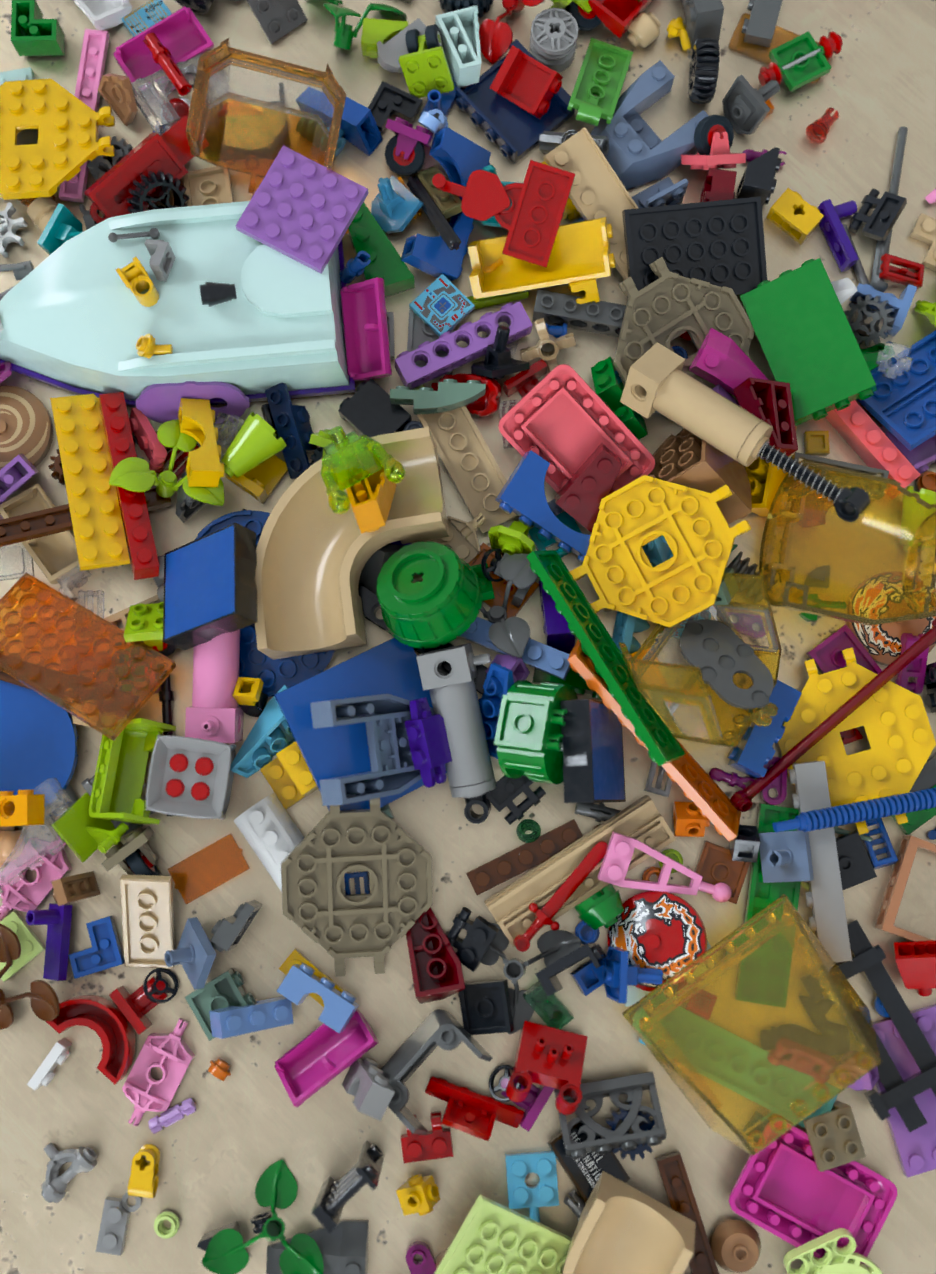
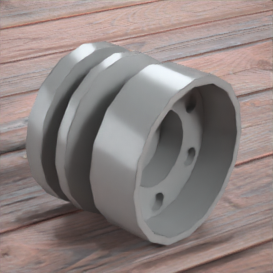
M559 8L545 9L537 14L532 22L529 53L538 62L557 72H562L570 67L575 57L579 29L576 19L571 13Z

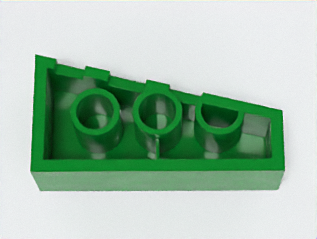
M363 202L348 228V234L356 255L360 251H366L370 255L369 259H371V262L364 268L362 273L364 280L376 277L383 278L385 297L415 288L414 276L406 264L401 261L400 255Z

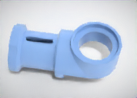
M439 109L429 110L428 112L423 111L418 120L421 125L434 134L449 126L447 117Z

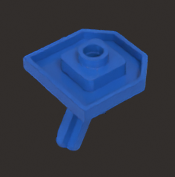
M609 946L606 958H604L605 965L602 971L603 983L608 998L618 1003H627V985H638V983L662 984L663 970L640 968L639 965L628 964L629 951Z

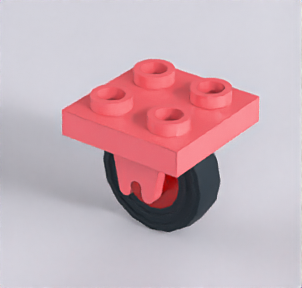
M710 115L704 117L695 129L694 144L697 154L681 155V165H690V169L709 170V168H736V163H746V153H730L734 139L733 127L730 121L724 116Z

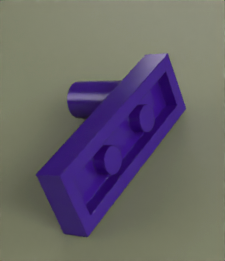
M828 199L822 201L818 206L820 213L824 215L819 223V227L842 273L849 270L859 260L840 220L857 212V204L851 200L833 206L831 200Z
M49 903L48 910H29L26 914L28 925H48L44 979L55 981L67 979L73 905L65 904L58 906V903Z

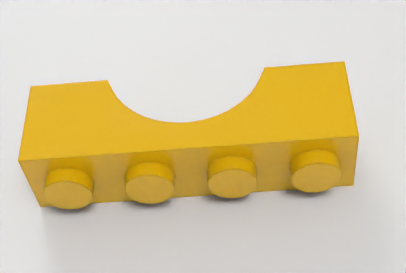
M181 398L178 411L180 432L193 437L201 446L196 450L190 451L186 464L188 486L218 487L220 477H224V463H220L219 460L221 458V445H217L216 442L218 440V428L214 427L215 410L211 409L210 400Z

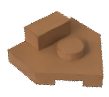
M112 73L103 75L98 92L125 126L131 125L138 109L129 77Z

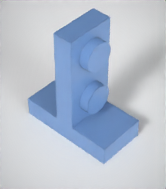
M859 283L856 287L858 291L850 297V301L857 303V297L860 296L865 301L868 294L872 295V300L878 295L881 296V303L888 300L886 308L894 309L889 315L890 317H895V320L889 323V325L894 327L893 330H887L886 333L895 336L903 326L917 287L908 284L898 299L891 293H883L875 290L871 285ZM868 304L871 309L880 311L878 307Z

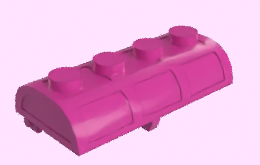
M183 7L116 47L113 55L125 76L129 77L135 91L139 93L167 76L162 67L155 63L151 51L143 42L147 34L155 33L162 45L169 49L171 58L179 68L214 48V44L191 9Z
M376 277L345 286L340 290L347 372L354 381L369 380L370 378L379 379L392 375L383 278Z
M357 1009L343 1032L337 1033L326 1024H322L275 1061L276 1065L274 1066L293 1106L298 1108L379 1042L369 1023Z

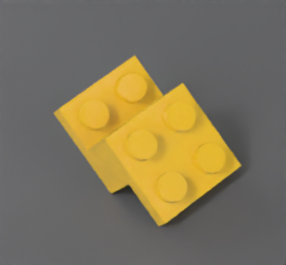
M296 741L278 752L276 759L260 768V771L286 810L318 789Z

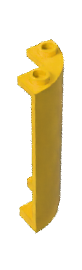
M606 217L560 225L547 268L503 255L502 252L507 235L471 241L468 246L472 266L469 279L474 299L611 276V268L616 267L614 253L610 252L609 241L610 238H613L612 224H607ZM500 258L503 260V264L496 270L483 273L485 271L484 266H489Z

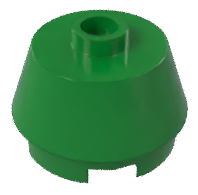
M611 883L575 906L580 915L578 918L593 930L603 925L607 929L618 921L616 916L624 911L619 890L616 891Z

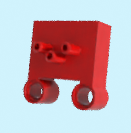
M524 1021L520 1031L513 1074L506 1087L508 1098L514 1102L524 1101L528 1096L532 1083L559 1089L560 1091L555 1100L557 1110L564 1115L573 1114L582 1099L580 1084L588 1037ZM514 1083L522 1084L524 1090L517 1089ZM563 1096H570L574 1102H567Z

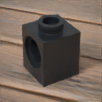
M739 825L737 837L729 842L732 861L757 863L760 847L757 826Z

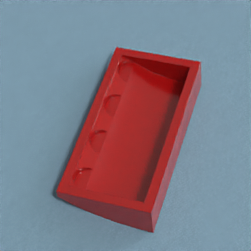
M589 0L588 3L602 23L620 39L628 30L631 22L653 0H642L641 2L636 0Z

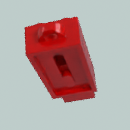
M186 115L181 117L161 136L158 133L152 132L84 192L92 201L89 211L95 222L100 223L110 217L132 214L127 209L132 205L127 202V198L133 197L128 189H136L137 186L134 185L133 181L136 180L141 183L140 175L143 174L148 178L149 171H153L155 175L158 171H162L164 175L170 173L173 175V179L177 178L180 180L188 173L184 165L205 148L208 143ZM157 187L151 189L148 194L153 193ZM143 201V211L148 208V204ZM97 210L103 214V218L98 215Z

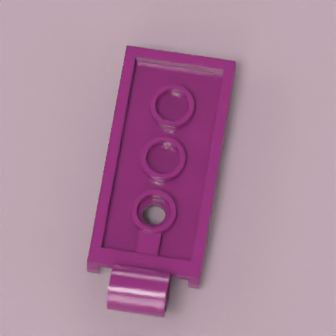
M843 625L806 653L810 659H814L816 667L822 674L847 667L842 650L851 647L853 648L858 665L876 674L882 671L847 625Z

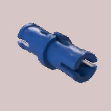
M366 251L358 252L354 258L347 261L346 267L339 274L342 275L340 279L343 283L350 284L355 277L362 275L364 268L370 264V255Z

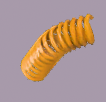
M499 259L497 263L484 266L485 271L483 273L496 270L503 264V260Z

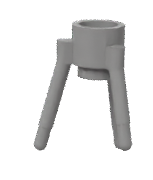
M31 261L1 264L0 272L13 270L16 280H22L34 270ZM12 288L0 293V299H2L5 296V294Z

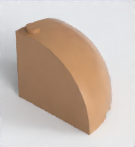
M683 429L676 436L671 434L654 452L655 467L648 476L712 493L724 485L729 486L733 495L717 502L728 524L739 518H744L752 512L751 487L745 466L688 430Z

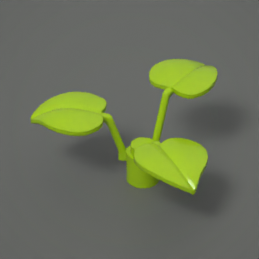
M178 419L164 422L157 431L159 442L165 447L173 448L168 470L163 471L157 477L154 470H149V464L146 460L138 457H129L115 466L109 480V485L118 486L133 492H145L154 485L156 486L157 494L164 498L173 496L175 491L177 492L182 485L184 492L195 500L211 505H224V485L221 478L218 487H189L187 475L177 483V476L172 472L177 450L190 452L197 444L193 437L180 432Z

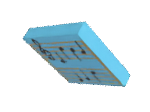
M150 0L121 19L131 35L135 37L172 13L162 0Z

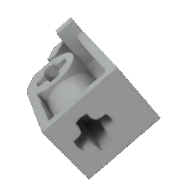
M419 18L384 45L381 41L377 42L378 63L383 69L392 73H403L399 63V56L409 54L406 46V32L417 29L420 35L425 34L426 26Z

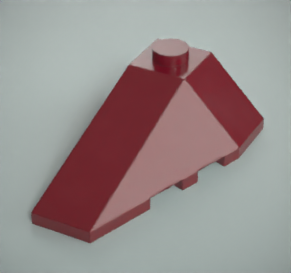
M430 907L415 921V924L406 932L415 996L420 1004L442 1000L466 989L461 962Z

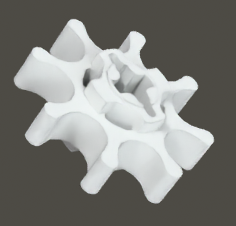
M10 202L0 212V253L4 258L9 256L6 251L9 243L16 242L20 246H24L25 243L22 238L15 235L19 228H26L28 226L23 217L16 220L11 219L16 209Z

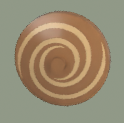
M0 386V470L18 454L22 453L36 467L46 457L52 444L53 422L46 406L31 392L15 386Z

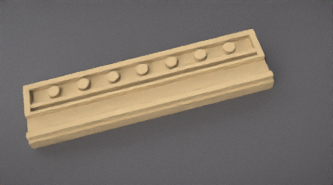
M584 127L546 154L543 159L549 166L575 174L569 198L584 221L606 217L607 224H612L613 238L609 239L610 252L614 253L616 268L625 280L628 278L622 211L637 209L638 206L588 130Z
M648 795L640 798L484 901L513 947H515L513 943L515 937L523 935L537 918L535 912L529 910L530 903H537L538 908L541 910L598 842L603 841L609 844L613 831L636 838L657 851L677 840ZM635 848L628 871L651 856ZM603 859L551 920H556L610 884L597 878Z

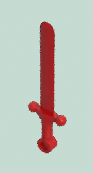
M598 842L541 910L538 908L537 903H530L529 910L535 912L537 918L523 935L515 937L513 943L518 951L525 952L529 949L531 938L536 935L543 925H550L553 931H557L560 928V924L551 919L603 859L608 847L606 842Z

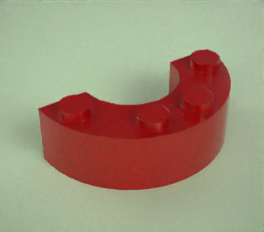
M77 996L59 1003V1016L52 1021L45 1022L59 1034L75 1025L87 1026L94 1030L100 1037L103 1047L102 1059L97 1069L116 1085L129 1071L135 1056L136 1039L132 1025L114 1002L100 996Z

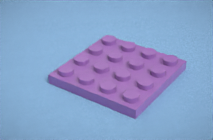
M283 145L238 220L236 229L322 274L366 199L368 189Z

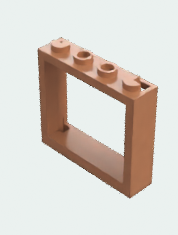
M903 835L897 853L898 861L893 866L874 928L910 941H933L894 926L917 848L936 853V844L914 836Z

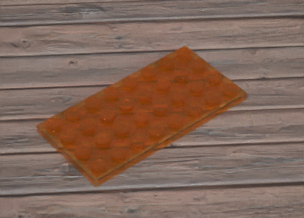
M25 573L0 599V670L113 741L176 668V664L173 660L141 641L125 642L123 630L28 573Z

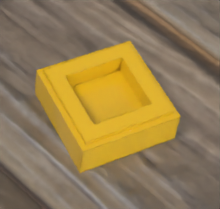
M805 431L803 433L804 454L814 456L828 455L830 453L829 431Z

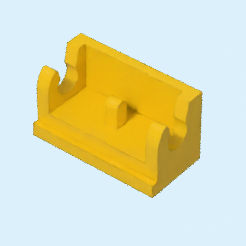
M596 279L568 283L569 286L567 288L571 292H579L581 290L585 292L583 298L575 300L578 304L595 301V303L600 302Z

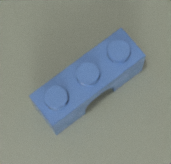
M307 964L293 965L277 992L296 1005L302 1004L309 993L320 995L324 1002V1009L318 1020L337 1033L343 1032L359 1007V1004L355 1002L356 997L345 990L341 993L335 989V983L328 978L322 977L320 979L314 975L315 970Z
M275 997L257 1001V1004L230 1006L209 1011L212 1037L221 1039L294 1023L292 1004L286 997Z

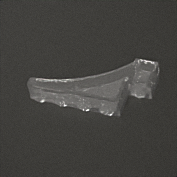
M56 777L48 778L33 789L34 794H44V825L23 827L14 849L0 868V895L3 893L1 888L8 883L11 886L24 878L23 872L29 868L31 871L35 870L44 863L43 858L48 854L54 856L65 848L63 845L65 841L51 825L56 821L53 815L58 817L67 811V805L72 800Z

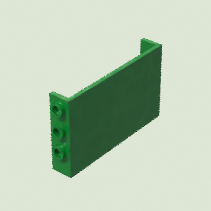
M820 258L807 260L801 267L793 271L786 270L779 275V278L772 281H763L757 285L756 289L740 296L775 380L790 383L795 426L814 419V421L826 417L828 415L827 412L837 409L839 411L851 405L850 402L858 398L865 400L874 395L873 392L877 390L876 383Z

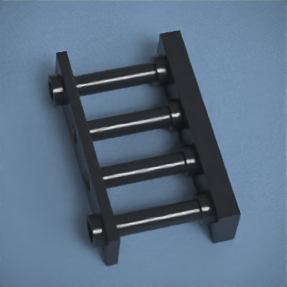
M366 1141L362 1146L358 1162L340 1180L336 1179L334 1181L330 1176L322 1184L312 1214L329 1233L338 1226L344 1205L366 1183L372 1190L378 1186L384 1159L382 1158V1151L376 1144L373 1143L371 1145Z

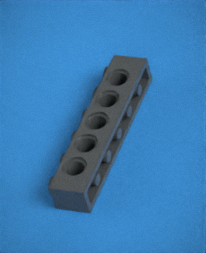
M537 290L532 322L544 318L545 323L549 325H563V323H567V328L619 337L626 305L605 301L596 303L591 301L578 304L575 300L583 297Z

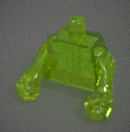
M342 426L334 427L329 431V436L333 442L324 448L326 455L322 458L321 477L327 488L326 493L328 495L329 507L334 513L342 515L346 514L350 509L349 497L343 490L381 470L382 467L384 468V474L390 482L397 484L404 480L406 471L403 464L394 459L391 454H388L376 440L366 435L358 436L355 431L346 435Z

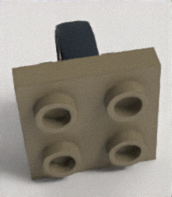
M141 826L128 835L124 845L120 841L105 854L107 858L102 863L104 868L109 871L119 864L128 875L160 876L155 865L158 858L146 843L154 835V831L150 826L144 830Z

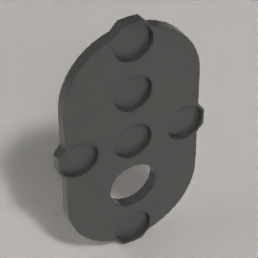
M709 619L690 620L687 622L680 638V650L685 660L698 673V678L703 683L708 684L723 701L731 706L741 709H762L767 706L773 691L774 681L769 669L754 654V649L749 644L744 643L733 630L721 622ZM737 673L747 674L752 679V687L749 689L738 688L733 682V675Z

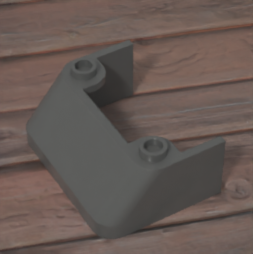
M441 1009L433 1011L381 1068L384 1072L383 1076L390 1080L389 1084L395 1091L388 1107L412 1134L425 1135L428 1130L405 1106L409 1100V1090L404 1083L437 1046L444 1050H453L463 1041L478 1058L489 1062L493 1058L449 1012Z

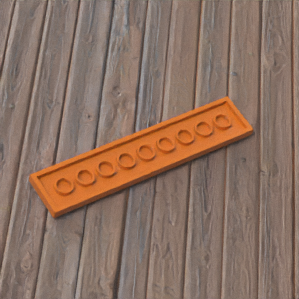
M578 639L567 659L571 668L576 673H579L586 680L587 686L602 698L605 707L612 710L618 716L622 726L628 728L634 734L638 744L647 749L644 742L636 736L635 728L630 720L626 719L622 714L618 701L610 695L607 688L608 685L604 679L596 673L594 663L583 652L582 644ZM679 742L686 754L677 760L662 765V767L666 770L670 780L676 782L682 788L686 798L692 800L698 806L702 816L708 818L714 824L718 834L724 836L730 842L737 837L741 811L735 809L727 795Z

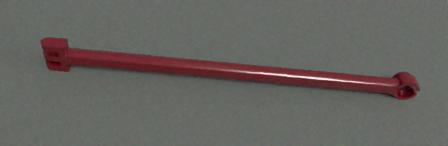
M936 618L931 622L933 627L767 769L764 777L757 778L747 788L745 787L743 790L734 793L730 803L735 809L741 812L748 811L753 805L752 798L936 641Z

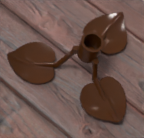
M0 924V961L6 962V965L0 971L1 978L12 966V960L18 959L21 954V946L17 935L10 928ZM35 980L30 984L31 992L6 999L3 990L0 989V1030L8 1028L14 1021L13 1010L7 1003L26 997L31 998V1008L39 1019L52 1021L59 1016V1000L54 989L45 981Z

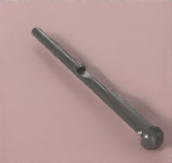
M900 127L898 130L889 193L898 195L907 127ZM892 229L884 242L877 240L870 283L875 290L883 293L887 290L888 284L884 282L885 279L879 278V273L882 272L880 265L883 264L881 256L886 253L889 254Z

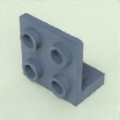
M667 177L632 196V199L638 208L682 204L689 182L685 178L673 184L670 177Z

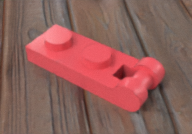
M134 407L131 409L129 416L131 431L137 438L140 449L144 450L150 461L149 469L154 470L156 473L161 472L167 457V451L159 442L157 434L148 418Z

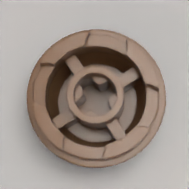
M730 1219L716 1227L711 1239V1250L716 1263L721 1268L729 1272L741 1273L755 1266L761 1253V1241L758 1233L750 1224L742 1220Z

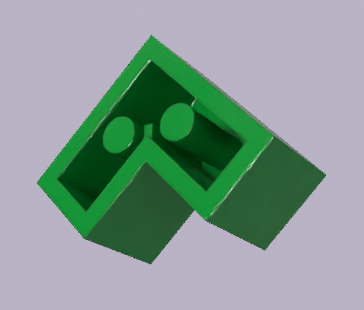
M12 0L11 42L19 56L64 55L65 34L57 19H43V14L36 0Z

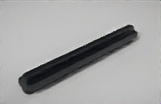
M410 176L408 178L409 181L406 183L407 187L423 203L421 208L450 250H458L461 240L418 177L412 178Z

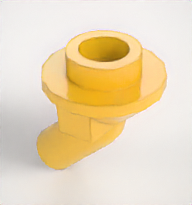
M680 16L670 21L667 31L669 39L679 36L684 51L691 48V43L686 30L687 26L683 23V18Z
M150 333L141 336L136 343L138 355L150 359L153 354H173L172 345H155V338Z

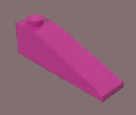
M710 328L689 368V371L716 386L719 384L734 396L733 389L749 377L769 380L731 338L713 328Z

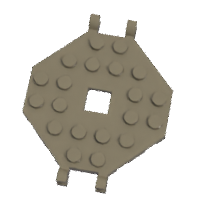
M663 257L649 265L659 279L640 291L637 290L631 276L618 284L621 291L627 295L628 300L613 365L624 384L626 383L630 366L658 342L673 351L670 341L686 331L698 351L710 328H713L731 338L749 357V347L755 331L732 288L712 285L710 282L695 278L690 279L670 272ZM698 352L685 359L682 368L683 372L709 388L713 389L716 387L711 382L689 371ZM730 394L737 401L736 396Z
M380 798L369 800L370 809L340 810V805H330V811L281 862L283 915L295 922L306 935L316 943L318 942L334 958L335 977L345 976V958L374 956L375 974L385 973L384 956L391 949V946L400 937L402 938L424 911L426 912L432 906L431 854L380 809ZM368 871L370 894L345 895L344 874L347 872Z

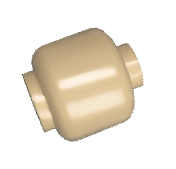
M640 12L629 25V35L627 38L634 47L639 45L642 48H646L659 36L661 24L652 12Z

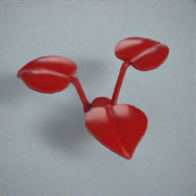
M502 0V5L506 12L498 16L496 21L486 19L479 27L480 50L490 63L495 64L509 50L513 41L511 27L507 23L500 21L507 16H511L512 12H521L525 5L534 7L544 0Z

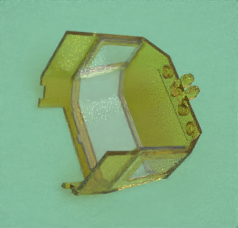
M725 572L722 580H724L732 599L728 605H712L673 627L657 624L633 658L625 643H619L627 669L637 689L670 729L674 738L718 746L737 747L752 722L757 726H770L772 721L770 716H776L779 708H777L776 704L770 702L762 709H741L723 701L708 684L704 683L700 668L691 666L681 653L680 638L685 629V624L690 620L709 619L728 626L744 643L749 644L754 649V654L771 672L774 687L777 683L782 649L763 575ZM737 673L732 677L734 684L738 688L749 689L753 685L752 679L747 674Z

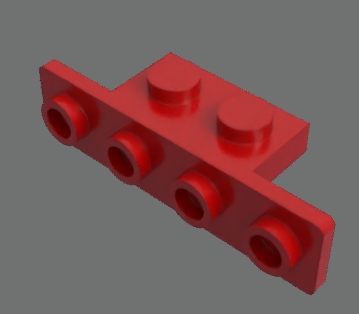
M430 1077L425 1090L426 1094L447 1102L441 1124L485 1141H489L495 1120L518 1128L524 1116V1111L517 1109L513 1105H506L494 1100L492 1097L472 1092L466 1087H459L448 1083L442 1078Z

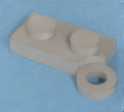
M126 1192L122 1199L109 1196L105 1199L96 1252L121 1256L124 1250L130 1212L138 1210L142 1204V1197L128 1196V1192ZM128 1197H134L136 1204L129 1205Z

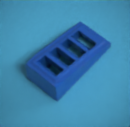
M882 818L867 820V827L877 824L878 829L871 830L863 835L870 837L880 834L881 838L871 842L862 840L874 870L895 864L898 858ZM879 844L884 846V848L873 850L872 847ZM886 853L887 858L877 860L876 856Z

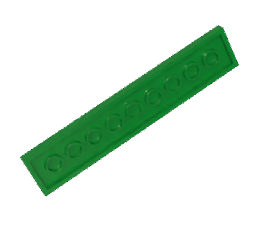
M532 551L526 556L530 562L531 570L543 582V589L555 601L557 611L567 620L569 630L573 635L577 636L582 644L583 652L591 658L595 665L596 673L608 685L607 688L610 695L620 704L622 714L632 723L638 739L644 742L651 760L657 763L658 766H662L685 755L686 753L557 551Z

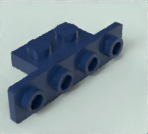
M280 383L266 389L265 394L278 438L281 437L287 445L282 452L290 478L297 479L310 467L307 453L314 452L317 449V445L309 443L313 431L308 411L305 406L292 405L287 385Z

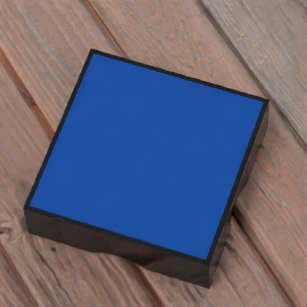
M235 522L164 554V643L187 650L206 643L220 634L231 633L258 622L257 588L255 583L257 565L256 532Z
M592 699L560 701L561 709L568 710L567 713L561 715L565 722V726L561 725V732L563 734L564 803L626 802L622 724L619 722L618 716L612 710L606 708L602 701Z

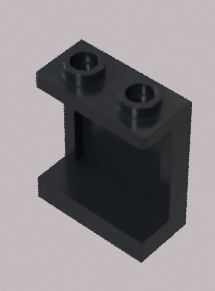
M372 378L367 382H362L357 387L356 393L351 398H346L340 404V409L338 410L340 417L343 420L346 419L365 438L401 432L405 425L412 421L411 415L401 405L391 404L390 395Z
M594 942L587 943L537 972L536 976L547 996L563 989L556 975L586 957H590L595 968L605 965L603 959L606 958V955L599 944L595 945Z

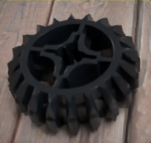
M709 37L697 38L693 45L689 69L688 94L690 101L697 104L710 103L714 98L720 62L719 43L716 39Z
M149 171L148 178L143 174L140 175L142 182L139 183L135 180L133 183L137 186L136 189H128L129 193L133 195V197L127 198V202L132 204L127 208L130 213L142 212L143 201L147 202L148 210L187 207V203L184 202L190 199L187 194H184L186 188L180 185L181 181L177 178L173 179V175L170 173L164 175L162 171H158L156 175L153 171ZM157 187L153 193L148 194L151 189ZM170 190L172 191L174 197L173 206L169 203ZM151 200L155 202L160 201L161 203L166 205V207L162 205L157 206L156 204L151 202Z

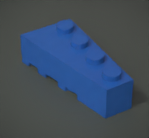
M777 679L773 680L774 687L769 697L768 705L762 709L753 708L749 716L752 718L748 725L745 724L739 733L741 740L738 746L734 745L728 754L730 759L728 765L752 778L765 776L767 769L763 766L769 760H772L776 751L772 746L782 738L785 731V726L782 724L784 721L788 722L802 694V692Z

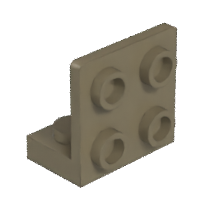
M836 1101L831 1111L804 1120L816 1167L820 1172L866 1157L850 1105Z

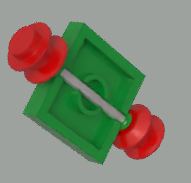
M808 31L770 50L768 56L772 62L769 63L768 69L764 66L760 68L758 74L760 84L764 86L771 80H775L780 84L783 79L790 92L824 76L832 68L827 59L831 58L833 53L839 54L843 46L841 36L832 31L828 34V38L826 36L820 37L818 46Z

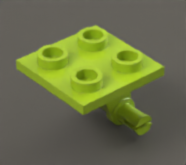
M84 793L51 825L81 862H85L97 849L105 854L113 845H117L121 841V837L129 830V827L123 822L115 829L110 820L90 817L89 803L91 796L88 793Z

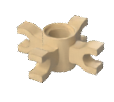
M544 318L535 320V327L539 335L537 345L520 349V356L522 361L525 362L540 357L542 360L547 361L551 372L559 365L556 358L559 350L576 346L573 332L559 338L550 335ZM546 343H551L554 349L550 352H545L542 350V346Z

